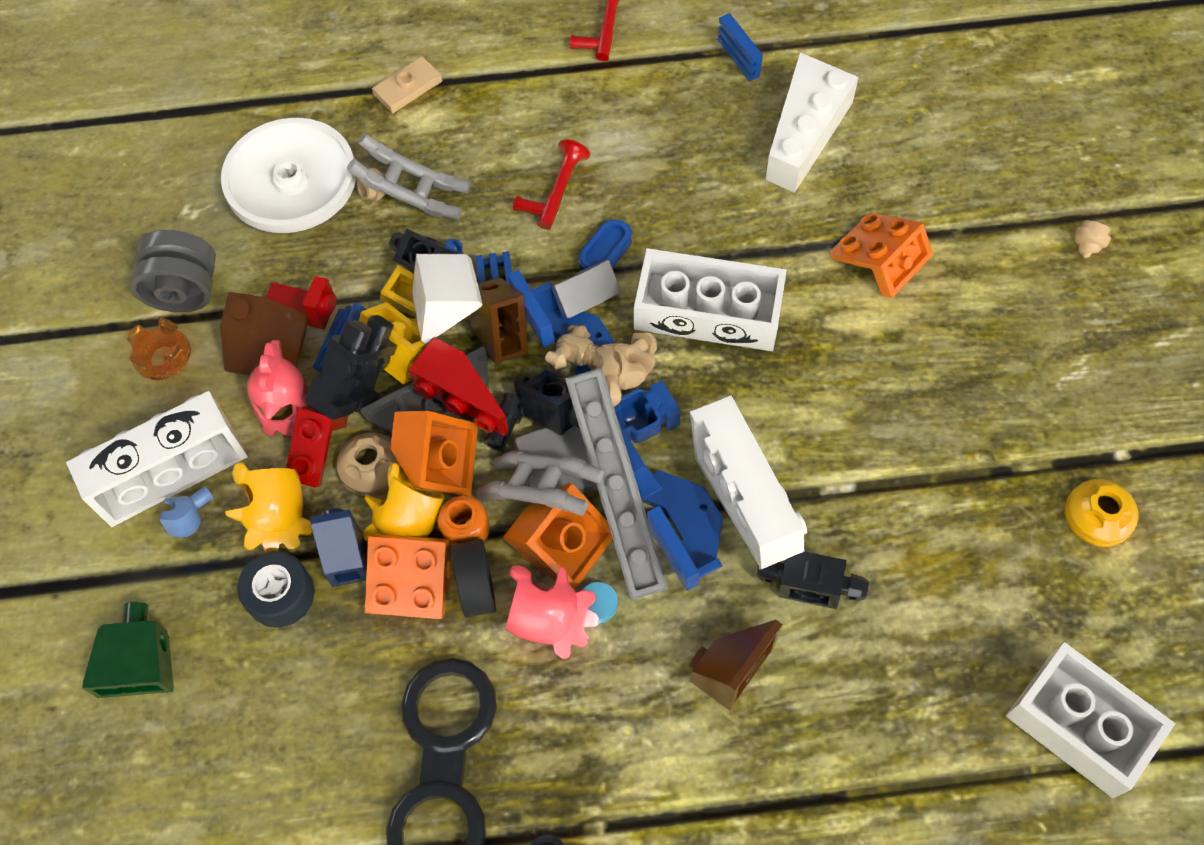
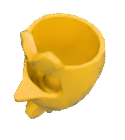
M398 461L391 463L387 476L389 486L387 499L381 500L365 495L364 499L372 510L373 523L364 530L363 539L368 542V536L371 534L427 538L437 523L445 496L442 492L413 487Z
M242 462L235 464L232 476L236 484L246 491L249 506L225 511V514L232 519L240 521L246 528L244 547L247 550H253L261 545L264 553L279 551L280 544L287 550L298 548L300 545L298 536H309L313 531L311 522L302 517L303 492L297 471L289 468L250 471Z

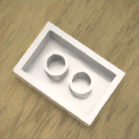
M1065 642L1049 655L1006 714L1008 719L1111 798L1120 796L1133 788L1176 724Z

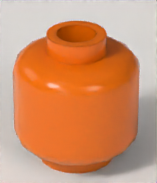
M462 495L451 498L441 507L437 518L443 539H449L448 545L450 547L453 544L482 539L484 542L488 537L490 524L487 511L482 503L474 497Z

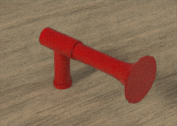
M606 0L599 38L571 35L570 49L596 50L595 57L597 60L608 61L619 0Z
M565 139L558 143V147L563 153V161L545 204L523 199L520 196H516L514 199L513 210L539 215L537 225L542 229H551L562 202V196L576 164L580 160L583 161L590 158L589 150L583 144L574 140Z

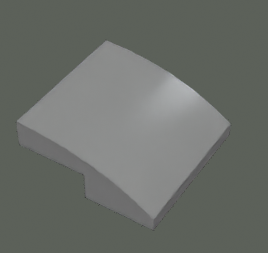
M575 426L567 430L562 436L548 428H544L518 437L513 441L515 450L523 451L526 454L560 458L565 456L575 457L590 464L581 430ZM533 469L526 481L527 486L537 488L546 471ZM563 473L555 486V489H558L567 483H573L581 493L598 491L596 483L583 478L578 479L573 476H567Z

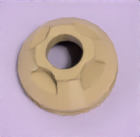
M376 432L360 434L349 440L340 450L337 458L338 476L343 486L349 492L361 497H365V495L377 497L389 491L387 480L388 468L391 463L397 462L390 449V437ZM371 448L377 451L375 461L369 465H361L356 461L358 453L363 449Z

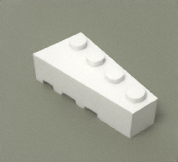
M800 53L770 150L765 180L793 193L796 192L852 105L859 77Z
M732 395L690 411L695 460L760 568H766L804 552V535L807 534L805 521L799 512H794L784 488L775 477Z

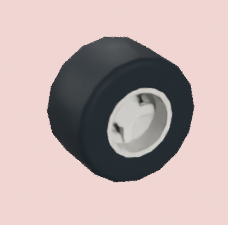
M279 551L260 554L251 560L241 572L237 585L239 601L256 621L267 627L281 628L297 622L310 609L315 594L313 579L299 559L287 552Z

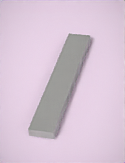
M601 367L565 378L590 464L604 469L603 479L600 484H597L630 598L634 600L667 590L669 588L652 532L648 526L647 515L603 369Z

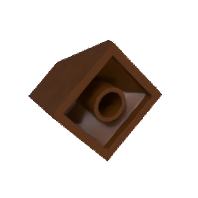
M229 292L220 323L224 370L229 373L250 375L260 364L261 355H264L266 343L272 340H280L283 358L290 361L297 368L309 322L306 313L265 297Z
M773 620L715 639L709 649L702 646L689 664L693 668L690 682L730 710L774 649L783 624Z

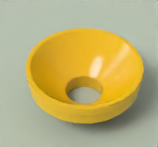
M1091 479L1077 486L1067 497L1065 517L1071 530L1079 538L1095 546L1110 547L1118 545L1130 537L1138 522V508L1132 495L1119 484L1105 479ZM1101 496L1112 497L1118 503V513L1108 514L1104 512L1098 505V498Z

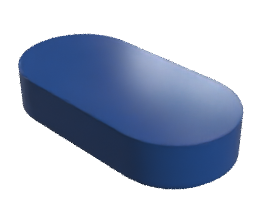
M609 220L602 224L579 254L581 271L605 260H609L613 269L631 246L632 230L630 226L621 220Z

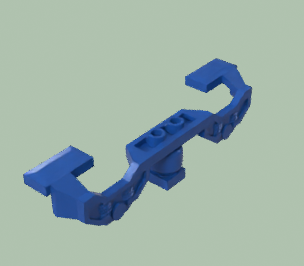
M520 270L508 274L510 285L524 295L525 317L543 347L554 343V337L559 339L562 335L568 334V327L571 324L585 325L591 335L588 339L593 341L594 346L602 347V345L615 343L598 316L583 311L573 317L563 319L551 289V282L531 290ZM577 365L575 375L592 370L588 365ZM661 380L649 386V391L647 392L643 389H636L622 396L620 403L614 409L642 502L655 507L647 512L648 526L685 590L688 591L699 585L700 578L723 567L720 560L717 559L723 517L704 486L661 470L652 474L632 442L641 443L657 435L661 431L662 423L667 431L680 425V408ZM663 511L666 512L667 516L669 517L670 521L672 522L673 526L678 532L683 543H681L680 539L678 538L677 534L675 533L673 527L671 526Z

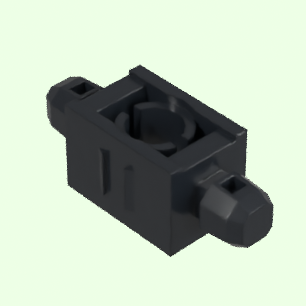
M406 229L404 234L394 233L389 241L391 250L396 252L393 260L411 269L413 272L415 270L416 254H460L435 239Z
M545 370L533 378L521 376L514 381V392L522 399L525 417L561 436L573 426L580 428L564 378Z
M805 551L787 558L785 563L778 562L763 569L758 565L757 577L762 581L772 584L775 581L781 582L780 598L836 610L841 595H845L847 600H865L869 587V581L864 577L851 574L850 577L844 576L847 560Z

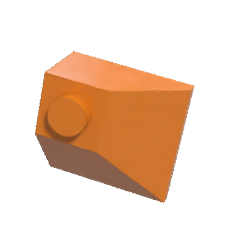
M431 411L394 412L390 449L412 486L471 497L478 432L476 423Z
M567 483L558 489L588 502L587 510L583 516L567 510L562 511L548 507L544 504L533 503L524 509L503 538L528 563L553 580H556L561 566L564 567L569 584L576 590L613 538L608 521L573 483Z

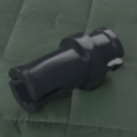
M505 393L501 404H498L505 414L508 433L506 436H503L493 430L492 433L488 432L483 440V443L488 445L489 448L500 452L505 451L515 424H520L523 417L521 414L523 408L521 397L512 393Z

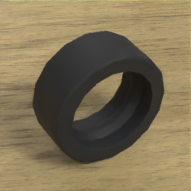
M478 539L453 544L451 551L454 574L464 616L467 618L495 612V597L483 540Z

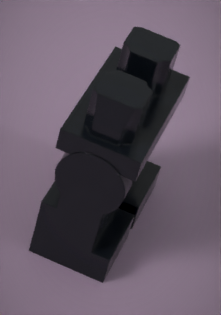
M374 315L369 317L367 325L357 320L348 321L343 334L329 337L326 347L330 351L323 358V372L314 375L305 402L331 420L353 414L354 411L359 412L362 408L377 401L380 394L373 389L379 372L388 366L390 356L395 354L398 346L389 340L394 325L383 317Z

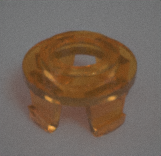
M160 318L158 322L160 328L146 331L137 324L127 336V341L130 342L133 348L130 357L133 366L140 375L151 380H163L178 374L187 365L191 355V346L186 336L177 330L178 326L175 323L164 318ZM162 347H171L164 357L166 364L160 366L152 364L154 352Z

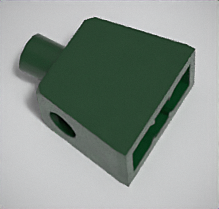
M142 602L125 603L122 623L103 624L98 628L82 689L97 698L173 692L169 635L167 630L158 622L147 621L148 604Z

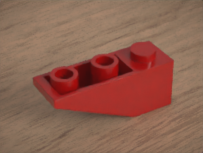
M433 337L409 368L415 391L426 399L431 400L435 398L441 401L450 412L457 416L464 414L472 418L476 425L486 432L492 433L494 430L506 436L509 430L505 414L465 353Z

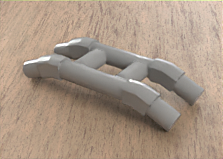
M366 132L359 137L358 144L369 151L371 156L386 165L389 164L383 178L382 175L370 168H366L356 159L351 160L347 170L358 177L360 182L375 191L379 190L417 207L430 216L460 220L461 207L428 198L432 184L434 187L444 191H457L468 194L471 181L458 179L455 176L447 175L440 171L436 172L395 153L393 149L385 146L380 141L377 142ZM402 170L420 178L415 192L397 184Z
M512 450L496 457L493 461L494 468L498 471L516 469L508 484L505 481L489 482L479 487L476 495L481 501L490 499L518 500L544 504L548 507L562 511L567 510L583 516L587 510L588 502L574 497L568 492L555 489V486L562 473L600 484L604 476V469L587 464L586 461L575 457L565 456L560 458L526 454L523 451ZM533 469L546 471L537 488L524 486Z

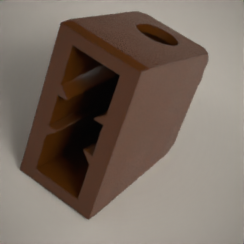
M502 278L479 283L478 287L483 306L470 314L471 326L490 357L497 364L528 354L524 295Z

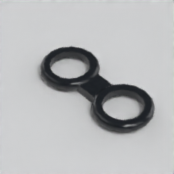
M456 658L435 660L418 670L406 686L401 701L402 722L410 738L423 748L419 785L405 792L392 808L386 826L387 845H405L404 828L409 815L418 805L427 800L437 798L453 801L465 813L468 821V836L465 845H483L485 840L484 813L475 796L463 787L466 750L480 742L492 727L497 710L495 688L487 674L472 662ZM454 675L465 678L475 685L480 698L477 718L468 729L458 735L444 737L432 734L422 725L419 719L418 704L421 694L430 683L438 678Z

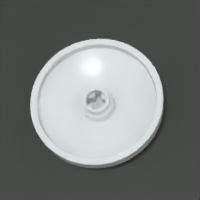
M307 118L279 119L251 130L232 147L222 167V190L233 212L246 224L259 230L273 233L303 231L325 222L335 215L348 201L355 186L356 176L347 170V166L354 157L345 138L331 126Z

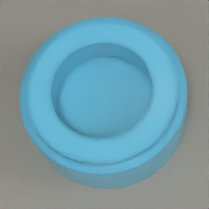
M594 582L583 588V590L592 591L596 595V600L589 607V610L598 615V624L612 619L618 608L615 590L603 582Z

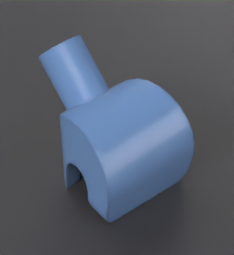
M204 486L190 497L166 498L164 503L170 505L171 511L161 512L159 521L169 535L181 538L188 537L195 533L201 524V515L198 509L214 497Z

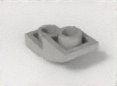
M609 260L578 272L577 275L551 285L563 319H568L621 292Z

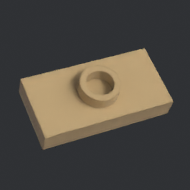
M421 56L373 87L372 91L374 96L393 114L441 83L442 77Z

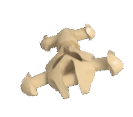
M571 324L568 327V334L562 335L557 340L556 351L547 352L545 356L546 362L551 364L556 370L566 367V360L579 366L588 365L591 370L602 367L612 403L615 407L621 401L620 390L639 386L646 380L647 375L654 368L655 358L652 355L657 350V340L650 332L633 333L631 345L613 343L599 347L594 346L593 341L588 339L591 335L585 325Z

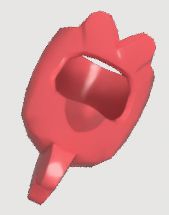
M272 340L266 343L264 355H261L260 364L249 376L247 384L248 396L253 411L262 425L263 432L267 436L271 437L279 431L283 435L291 437L298 408L310 406L305 402L309 389L302 373L290 361L283 358L280 340ZM292 404L293 413L288 418L271 420L282 407Z
M520 565L512 566L509 570V575L517 582V587L505 630L516 637L530 642L552 645L555 653L562 659L570 657L571 645L575 644L578 647H584L589 639L584 628L595 627L599 622L598 615L589 610V607L596 600L595 593L586 590L575 591L569 584L566 570L562 566L554 586L549 589L535 584L531 578L532 574L527 568Z

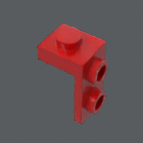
M318 276L314 277L308 291L279 283H272L265 296L267 299L306 313L309 320L308 326L325 330L337 303L336 295L329 280Z
M312 406L298 408L286 468L297 471L301 484L314 488L321 486L332 431L346 428L348 415L331 420Z

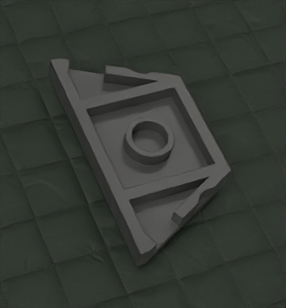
M482 346L466 356L489 390L488 355L486 349ZM413 382L361 409L367 421L392 435L394 412L431 411L475 423L472 418L464 414L461 416L453 414L441 401L435 398L429 400L422 397L413 388Z

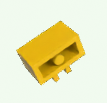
M387 302L362 311L359 321L366 325L369 317L379 315L394 325L389 340L398 346L395 354L390 356V362L384 370L402 384L412 381L409 368L429 344L421 341L417 317L410 320Z

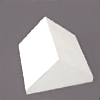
M416 254L412 296L421 341L427 344L433 337H438L483 306L472 260L467 254Z

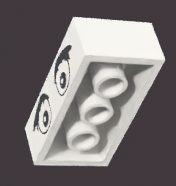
M647 248L634 304V330L773 352L787 269Z
M207 391L201 395L190 397L185 403L167 412L154 415L149 421L131 430L118 433L113 439L95 448L82 451L77 457L67 461L66 464L81 498L104 521L113 527L164 501L166 498H170L248 458L230 421L210 391Z

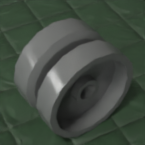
M156 230L144 234L137 243L130 290L135 298L159 310L178 313L202 309L210 302L216 253L212 246L202 238L187 232Z

